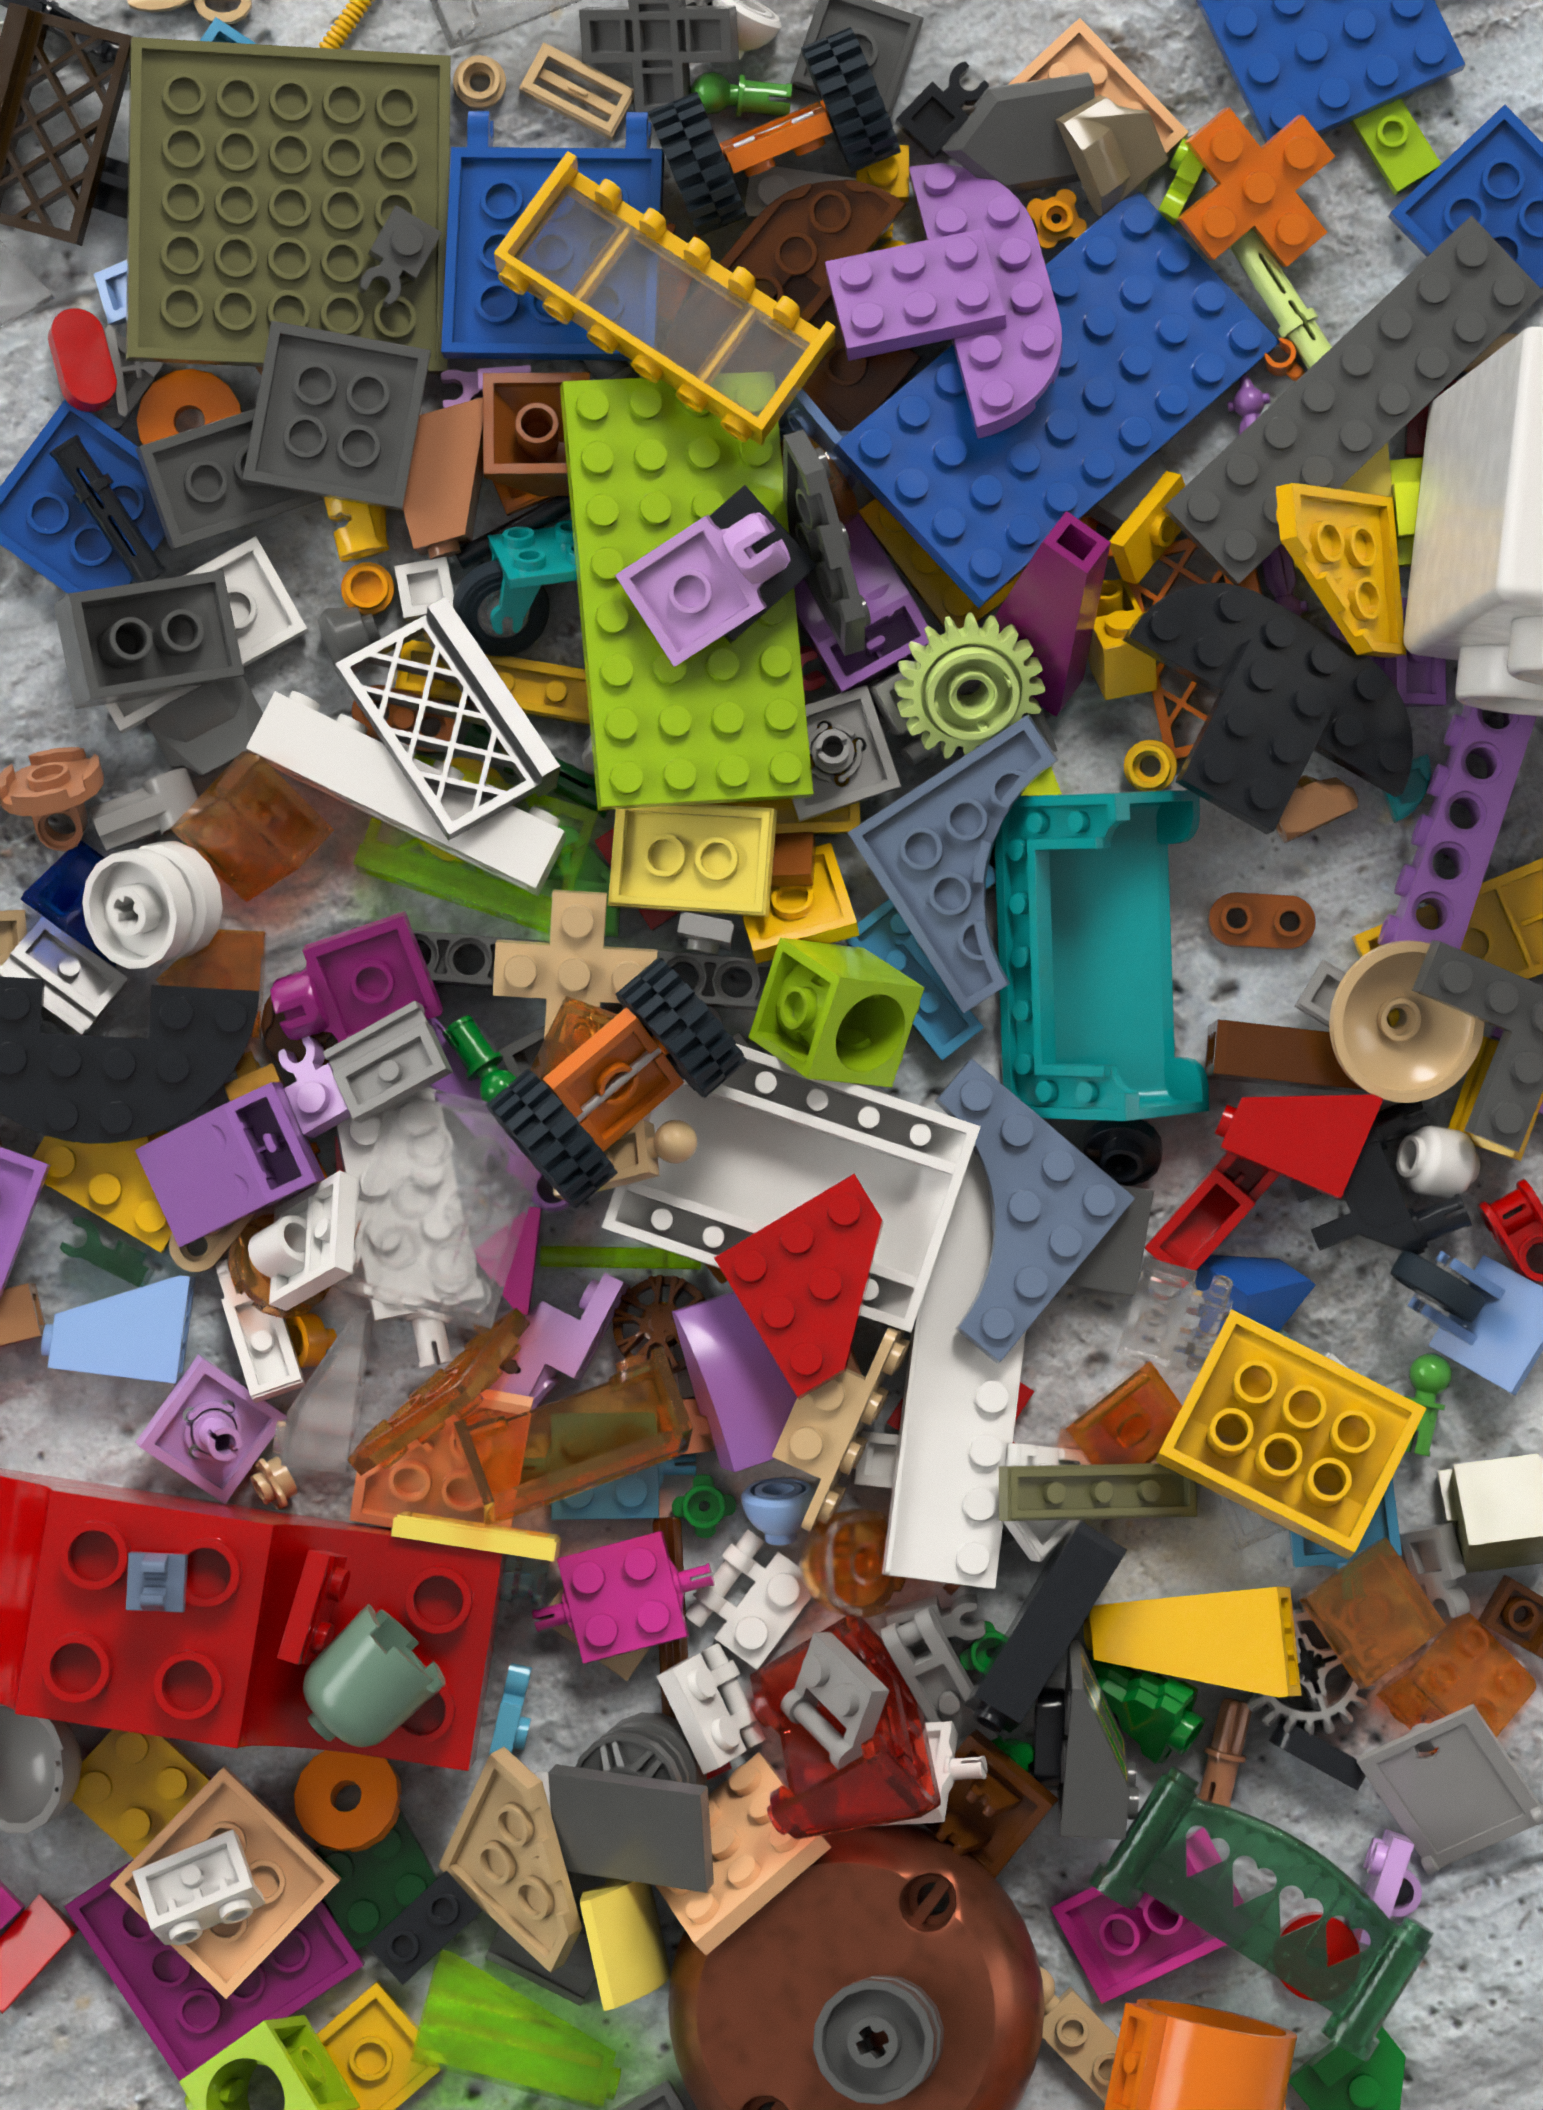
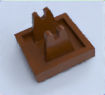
M975 1729L955 1752V1758L985 1756L988 1769L986 1779L956 1780L949 1791L945 1822L923 1824L935 1834L939 1841L944 1842L948 1840L953 1843V1853L959 1856L968 1853L996 1878L1059 1799L986 1736Z

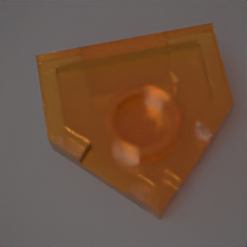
M218 929L208 946L193 955L179 958L155 980L162 986L260 991L258 1014L251 1038L261 1039L267 933L265 931Z

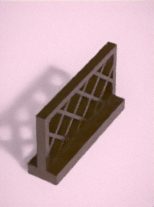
M9 2L0 36V207L5 190L18 182L21 183L31 205L13 216L0 212V224L71 244L83 245L129 74L130 40L133 36L35 11L29 7ZM48 27L63 30L73 49L51 63L43 50ZM77 34L90 38L81 43ZM103 42L119 45L114 66L98 75L87 53ZM79 58L90 81L67 95L56 72ZM40 63L42 68L37 71L38 65ZM48 78L59 101L36 115L29 101L32 87ZM109 82L108 89L106 91L103 85ZM96 91L103 104L99 119L84 128L73 104ZM65 110L76 133L53 147L42 124ZM26 115L28 120L23 123L24 117ZM34 130L45 153L22 166L15 153L17 143L21 137ZM95 134L94 141L92 143L90 137ZM82 143L89 156L85 171L70 179L59 156ZM51 162L62 185L44 197L39 198L28 176ZM12 166L14 172L9 175ZM81 186L80 193L78 195L76 189ZM67 194L75 208L69 231L54 227L45 208ZM37 214L41 223L30 221L27 219Z

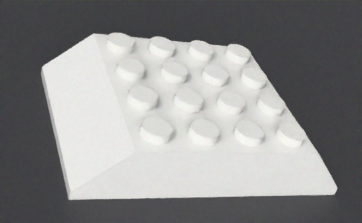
M739 1044L736 1045L742 1050L747 1062L706 1098L701 1097L697 1091H694L684 1079V1083L642 1119L654 1124L655 1133L663 1123L670 1120H681L688 1123L697 1135L696 1151L690 1159L678 1164L668 1163L658 1157L660 1176L615 1187L602 1228L720 1269L714 1257L855 1173L884 1222L879 1243L876 1247L860 1317L910 1333L912 1332L981 1126L854 1083L807 1079L777 1057Z

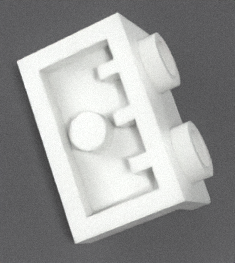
M233 1829L132 1871L150 1929L164 1945H184L193 1942L202 1935L203 1930L222 1922L225 1924L240 1922L248 1918L253 1913V1909L265 1904L262 1892L254 1883L239 1836Z

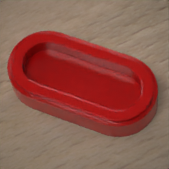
M79 308L66 309L55 317L48 333V343L61 392L65 400L72 407L84 412H96L102 410L110 403L117 387V378L104 329L100 321L92 313Z

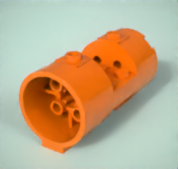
M1138 1999L1136 2004L1125 2002L1104 2110H1286L1285 2099L1297 2035L1286 2028L1263 2020L1201 2005L1161 1999Z

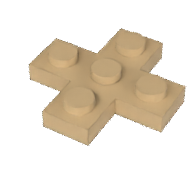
M553 890L550 943L496 940L493 996L546 999L544 1052L572 1054L600 1030L601 1002L620 1003L615 994L658 958V950L604 946L607 893Z

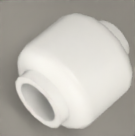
M1433 1125L1424 1126L1402 1140L1397 1153L1396 1164L1399 1174L1402 1176L1407 1187L1418 1194L1445 1199L1452 1198L1458 1193L1462 1195L1469 1185L1477 1179L1480 1171V1158L1476 1153L1474 1143L1469 1135L1459 1130Z

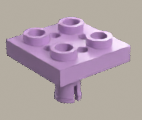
M198 1354L136 1440V1444L226 1504L288 1416L266 1400L254 1403L246 1386ZM224 1400H231L233 1407L229 1403L224 1404L222 1402ZM188 1407H193L194 1409L186 1414L189 1420H184V1410ZM193 1444H197V1446L201 1449L192 1450V1454L195 1457L189 1456L188 1449Z

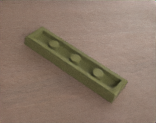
M1159 1463L999 1466V1521L1197 1517V1483Z

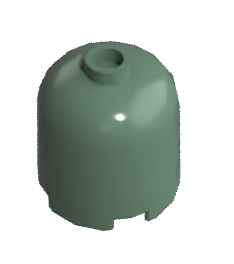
M367 1604L306 1670L303 1692L305 1700L312 1710L307 1719L317 1733L327 1741L331 1742L335 1737H338L341 1741L356 1747L377 1745L446 1685L445 1677L434 1661L425 1667L412 1652L419 1644L412 1634L387 1612L380 1609L376 1613L373 1607Z

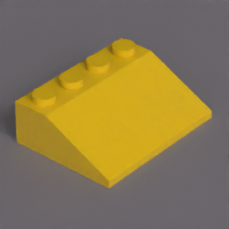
M1231 1309L1155 1462L1349 1560L1355 1553L1427 1408Z

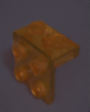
M1468 1612L1453 1618L1415 1664L1387 1681L1376 1695L1388 1706L1392 1716L1400 1723L1405 1724L1410 1730L1417 1724H1430L1474 1704L1495 1737H1497L1534 1693L1536 1681L1493 1635ZM1439 1747L1435 1748L1432 1751H1429V1754L1432 1756L1434 1753L1437 1752Z

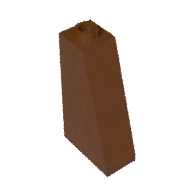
M1219 1019L1208 1026L1204 1069L1208 1079L1369 1094L1350 1080L1341 1068L1332 1048L1330 1032Z

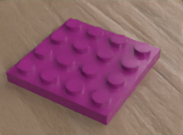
M133 1860L64 1906L179 2081L264 2020L290 2016L365 1964L322 1899L233 1993L225 1999L171 1945H164L151 1931L149 1923L110 1886Z

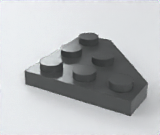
M803 429L784 435L783 500L787 509L789 534L817 565L804 578V581L844 656L865 650V627L871 624V617L865 599L859 594L848 554L851 550L849 536L845 526L839 521L828 481L830 478L828 460L820 447L814 449Z

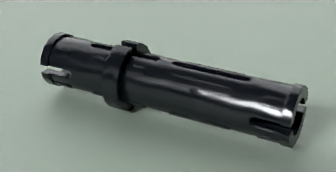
M75 435L53 449L49 454L55 459L76 491L73 498L78 505L84 503L135 582L153 581L165 573L167 569L165 566H162L138 526L111 488L114 481L108 473L105 475L101 473L81 443L80 437ZM80 468H81V470L83 471V473L85 474V476L87 477V479L89 480L91 486L88 484V482L86 481V479L84 478V476H83L82 473L80 472ZM96 493L99 495V497L101 498V500H102L103 503L105 504V508H104V506L102 505V503L100 502V500L98 499V497L96 496ZM111 516L114 518V520L116 521V523L118 524V526L120 527V529L122 530V532L124 533V535L136 551L137 555H135V553L133 552V550L131 549V547L129 546V544L127 543V541L125 540V538L113 522Z

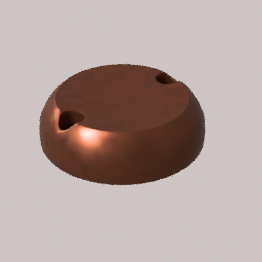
M835 1817L813 1821L831 1848L707 1956L693 1943L687 1932L684 1931L677 1948L670 1977L668 2000L669 2027L677 2066L685 2087L698 2110H763L765 2103L775 2102L770 2110H1015L1023 2098L1036 2066L1043 2034L1045 2010L1043 1979L1036 1949L1016 1906L992 1874L968 1853L961 1856L953 1853L952 1848L954 1844L948 1840L944 1842L939 1841L932 1832L911 1824L870 1827L839 1826ZM936 1883L923 1901L922 1891L925 1885ZM946 1891H948L949 1905L947 1909L942 1912L931 1913ZM877 1974L901 1976L922 1987L937 2005L944 2026L943 2053L933 2074L905 2097L884 2104L856 2102L837 2092L820 2072L813 2051L814 2027L825 2003L843 1987ZM884 2030L878 2033L873 2031V2042L878 2047L883 2048L882 2045L889 2042L887 2034Z

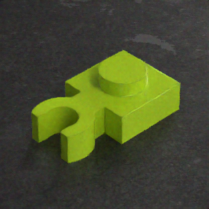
M1184 138L1169 165L1177 173L1158 209L1172 226H1175L1177 218L1181 215L1189 196L1204 170L1202 164L1184 143L1187 141Z

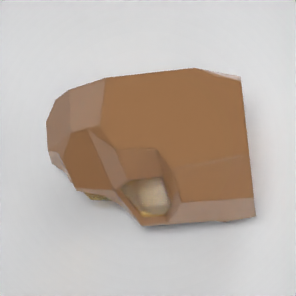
M1303 775L1300 777L1275 829L1284 843L1290 842L1356 810L1359 799L1353 787L1347 786L1337 777L1318 780Z

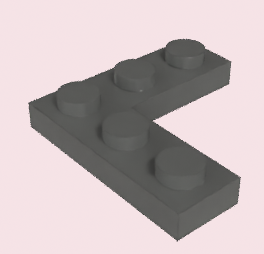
M1432 940L1412 991L1504 1030L1464 1131L1506 1149L1519 1152L1543 1092V986L1444 942Z

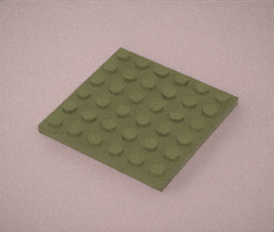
M131 37L129 55L126 361L263 367L271 321L428 349L431 350V357L427 374L441 375L442 372L447 371L448 359H444L441 353L450 173L451 56ZM397 205L441 231L442 234L414 282L400 274V294L389 308H385L382 306V303L388 295V287L383 281H372L364 294L358 292V284L367 270L379 266L381 263L369 256L368 252L393 208Z

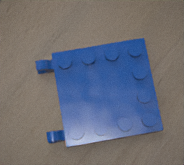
M468 111L467 147H451L441 353L444 359L632 361L617 350L613 354H609L598 348L587 338L586 334L588 331L572 320L566 325L554 319L543 309L542 304L544 302L528 291L524 295H519L506 287L498 278L499 272L496 271L494 252L567 151L577 156L578 172L600 185L604 179H608L621 189L622 201L642 214L648 208L655 209L662 214L665 155L663 149L650 148L652 124L648 122V112H627L625 148L493 147L494 121H490V111ZM567 196L520 261L571 294L617 228ZM633 239L587 302V305L657 351L661 257Z

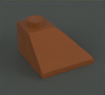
M590 372L483 373L484 478L536 496H569L560 385L563 381L590 380Z

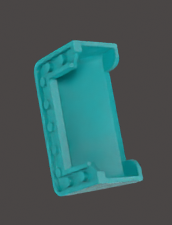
M1189 790L1020 796L1002 823L995 839L998 956L1000 965L1011 983L1000 990L1003 1085L1041 1118L1131 1121L1210 1111L1209 1083L1203 1066L1192 1058L1175 1057L1168 844L1188 842L1195 836L1199 828L1200 796Z

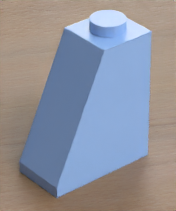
M175 1276L54 1314L53 1324H45L41 1342V1355L49 1356L47 1368L177 1384L184 1372L196 1277Z

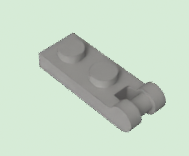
M931 1607L914 1613V1620L899 1626L895 1622L880 1630L882 1640L928 1722H953L958 1733L955 1752L975 1729L980 1731L990 1741L998 1738V1732L989 1730L979 1724L973 1718L975 1711L964 1705L974 1685L946 1638L939 1619ZM924 1639L930 1650L914 1656L909 1646Z

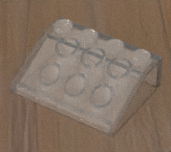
M426 1087L385 1110L356 1200L358 1203V1213L355 1219L354 1249L356 1259L353 1266V1274L331 1285L332 1287L481 1334H486L492 1329L539 1177V1171L520 1151L515 1142L510 1139L489 1112L486 1106L488 1102Z

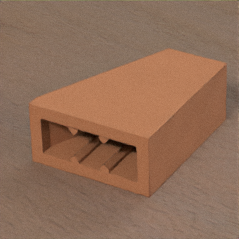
M483 397L420 415L403 512L413 549L421 556L429 554L430 559L446 556L449 558L461 553L459 545L472 541L484 471Z

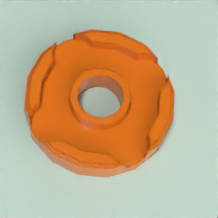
M193 368L171 371L153 382L141 399L136 418L139 439L144 445L178 434L176 421L178 416L185 410L196 409L202 412L205 416L206 425L242 413L241 405L229 385L212 373Z
M324 1750L314 1756L300 1773L294 1792L295 1814L304 1832L325 1849L342 1852L363 1851L383 1840L396 1824L400 1813L401 1781L392 1764L385 1758ZM346 1786H359L361 1790L360 1803L351 1811H339L336 1807L338 1793Z

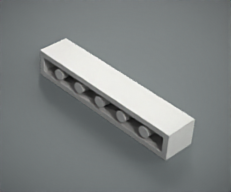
M276 691L274 692L246 747L252 759L527 892L539 896L566 842L565 831L558 828L560 820L557 817L536 807H531L529 813L514 806H510L448 841L385 745L366 735L368 731L367 726L343 714H339L337 720L318 712L321 706L319 703L296 691H292L289 697ZM400 742L408 753L409 746ZM413 757V762L419 771L442 775L444 762L436 760L431 767ZM450 766L448 777L462 780L464 774ZM485 784V786H487V787L496 788V787H494V786H492V785ZM429 785L434 794L437 795L438 787ZM445 789L441 804L453 821L473 809L476 796ZM482 797L480 806L491 799Z

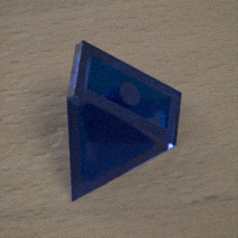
M81 840L77 846L67 850L23 893L20 900L116 968L117 964L110 961L95 946L85 925L82 905L86 880L95 865L105 859V857Z

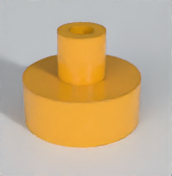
M314 1313L293 1314L286 1318L300 1368L319 1366L325 1358L326 1350L336 1347L337 1335L333 1328H325L320 1317Z

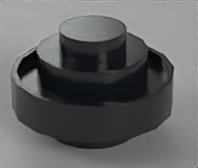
M1142 1119L1131 1121L1099 1120L1088 1129L1084 1139L1083 1154L1119 1185L1135 1186L1148 1181L1158 1172L1162 1162L1163 1148L1161 1137L1153 1126Z

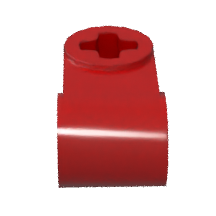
M1522 1179L1516 1183L1515 1190L1490 1204L1483 1201L1477 1205V1209L1487 1230L1503 1250L1514 1271L1539 1285L1543 1283V1274H1538L1528 1267L1526 1254L1532 1245L1543 1246V1205L1530 1184L1525 1179ZM1518 1206L1522 1207L1520 1212L1507 1219H1503V1215Z

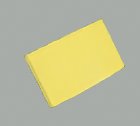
M608 1878L605 1881V1885L584 1889L580 1899V1907L603 2011L630 2003L664 1985L671 1977V1970L652 1885Z

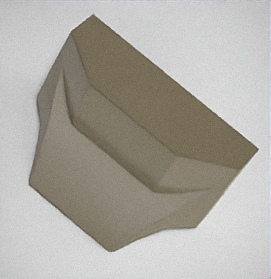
M1099 95L1055 120L1094 214L1101 217L1120 201L1133 196L1139 191L1143 193L1149 179L1169 160L1148 110L1118 106L1107 97Z

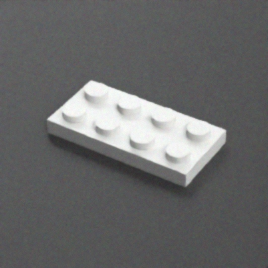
M257 536L186 574L192 575L223 570L243 667L309 632ZM201 685L105 705L123 734L145 722L146 718L164 705Z

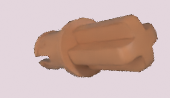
M1225 1698L1221 1702L1211 1746H1205L1204 1752L1209 1755L1200 1792L1196 1798L1199 1802L1208 1804L1209 1801L1211 1806L1230 1809L1231 1807L1230 1801L1240 1762L1245 1763L1247 1758L1242 1754L1252 1711L1249 1710L1247 1703L1244 1701Z

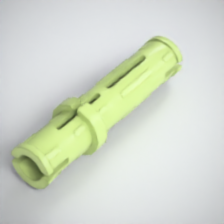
M1251 228L1233 243L1229 250H1232L1255 289L1280 325V328L1277 330L1280 337L1289 339L1294 344L1296 352L1309 370L1332 346L1315 322L1319 316L1314 308H1306L1283 269Z

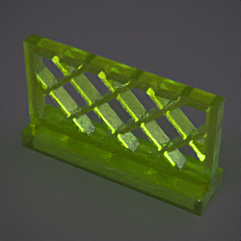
M417 753L414 756L415 759L431 767L436 759ZM451 765L464 774L462 781L479 784L481 774ZM487 776L486 784L500 790L508 791L516 786ZM534 793L521 800L526 802L529 810L531 807L539 806L551 810L549 813L557 818L566 815L584 821L578 840L563 847L556 860L564 877L561 890L573 891L599 814L596 811L547 795L538 797ZM371 817L363 844L360 843L353 862L357 872L550 935L552 897L543 894L536 896L513 884H509V882L501 878L497 880L485 876L483 870L474 866L476 872L460 868L459 866L467 862L459 858L449 863L436 860L427 843L416 837L397 847L378 841L383 821ZM421 844L426 856L408 850ZM573 852L567 870L561 857Z

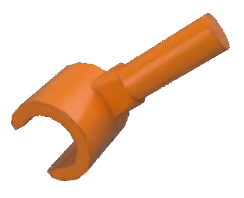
M1278 338L1277 340L1280 342L1278 346L1290 357L1285 362L1277 363L1265 353L1266 368L1275 376L1282 377L1288 375L1293 381H1297L1305 372L1296 362L1295 346L1286 338Z

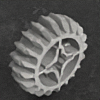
M1301 1591L1298 1597L1299 1608L1293 1609L1298 1664L1301 1662L1299 1655L1301 1649L1298 1640L1301 1648L1306 1651L1308 1650L1309 1656L1314 1658L1317 1654L1323 1658L1319 1660L1318 1664L1312 1666L1313 1676L1311 1678L1313 1684L1299 1671L1300 1684L1304 1688L1305 1694L1309 1697L1312 1708H1294L1281 1703L1273 1696L1258 1693L1248 1700L1247 1707L1253 1712L1267 1704L1269 1707L1262 1716V1723L1266 1726H1271L1279 1715H1282L1286 1720L1283 1729L1288 1734L1294 1728L1296 1721H1301V1729L1308 1732L1309 1735H1313L1314 1721H1320L1324 1733L1331 1735L1335 1732L1331 1716L1337 1714L1343 1723L1350 1725L1354 1720L1345 1707L1352 1702L1362 1710L1367 1708L1368 1702L1356 1695L1359 1686L1368 1690H1376L1377 1682L1362 1676L1363 1669H1378L1380 1661L1371 1657L1363 1658L1362 1652L1371 1650L1377 1644L1373 1637L1357 1640L1356 1635L1363 1631L1367 1625L1364 1619H1355L1348 1625L1344 1623L1351 1612L1349 1605L1342 1603L1332 1615L1329 1613L1332 1605L1331 1596L1322 1594L1315 1609L1312 1608L1310 1593ZM1313 1620L1326 1623L1340 1635L1344 1643L1336 1646L1314 1647L1311 1645L1307 1634L1304 1633L1300 1621ZM1349 1659L1348 1674L1342 1688L1332 1699L1327 1701L1324 1682L1326 1674L1331 1668L1340 1665L1341 1661Z

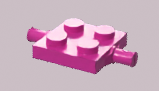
M662 1531L557 1558L564 1586L563 1603L536 1610L533 1609L532 1615L533 1619L536 1620L554 1615L553 1618L534 1622L537 1632L568 1624L576 1635L583 1664H588L689 1637L683 1613L684 1593L708 1586H715L713 1576L692 1581L695 1577L712 1573L709 1563L678 1572V1569L669 1558L664 1534Z

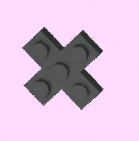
M628 0V7H585L579 10L582 63H632L635 112H649L690 95L689 63H732L739 60L736 5L686 6V0Z

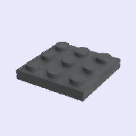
M271 321L243 481L403 511L431 350Z

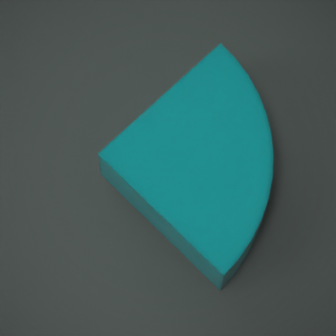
M1428 754L1412 759L1409 779L1402 795L1393 797L1382 790L1394 823L1411 814L1422 802L1427 792L1431 776Z

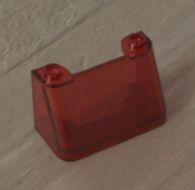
M856 1610L821 1632H832L889 1689L874 1735L861 1744L863 1755L837 1770L830 1762V1753L801 1723L791 1722L781 1711L782 1699L789 1691L795 1688L812 1637L750 1675L754 1696L750 1700L752 1712L763 1727L771 1726L780 1735L789 1789L785 1786H780L770 1793L771 1805L767 1807L769 1819L781 1835L789 1834L794 1839L800 1840L921 1818L941 1805L923 1711L890 1656L882 1638ZM818 1701L816 1709L844 1737L847 1729Z

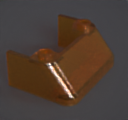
M663 1347L652 1350L650 1360L643 1353L615 1364L618 1373L612 1375L606 1383L510 1418H506V1416L494 1417L492 1410H485L454 1422V1436L484 1524L492 1525L669 1461L688 1451L693 1427Z

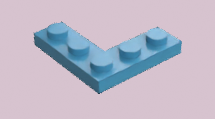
M988 864L986 890L996 883V871L990 864ZM890 898L857 923L860 936L844 940L848 946L865 948L925 987L920 1000L919 1010L915 1015L912 1026L941 1062L984 1028L970 1010L966 1013L961 1011L933 965L918 946L917 940Z

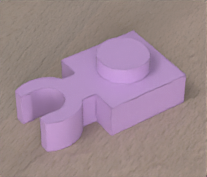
M308 1036L302 1038L303 1045L306 1048V1055L301 1062L298 1063L294 1052L287 1049L280 1050L278 1055L281 1066L286 1071L293 1073L297 1080L284 1088L303 1135L313 1139L350 1118L351 1114L334 1079L330 1063L323 1065L325 1056L322 1044L317 1039Z

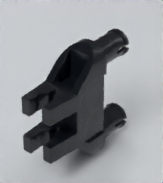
M1421 1101L1398 1103L1378 1111L1343 1192L1350 1214L1311 1229L1319 1251L1360 1235L1395 1249L1420 1255L1425 1253L1424 1249L1429 1248L1427 1242L1466 1226H1472L1467 1211L1448 1219L1444 1217L1464 1208L1465 1205L1459 1193L1452 1198L1414 1212L1413 1208L1407 1209L1383 1150L1387 1149V1142L1415 1132L1424 1126L1431 1125L1426 1112L1408 1119L1403 1118L1422 1110L1423 1104ZM1293 1180L1291 1181L1299 1203L1323 1194Z

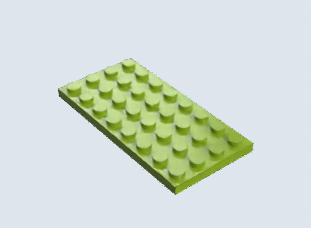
M774 372L718 374L710 385L756 417L760 415L776 392ZM645 378L563 381L560 385V397L598 810L811 797L814 792L794 588L731 644L722 636L674 667L615 576L704 516H710L744 485L747 486L789 533L787 508L783 500V464L779 422L776 423L766 437L765 443L761 446L750 438L747 442H742L731 436L720 425L722 420L705 408L699 413L686 406L675 395L677 390L661 379L657 383L650 382Z

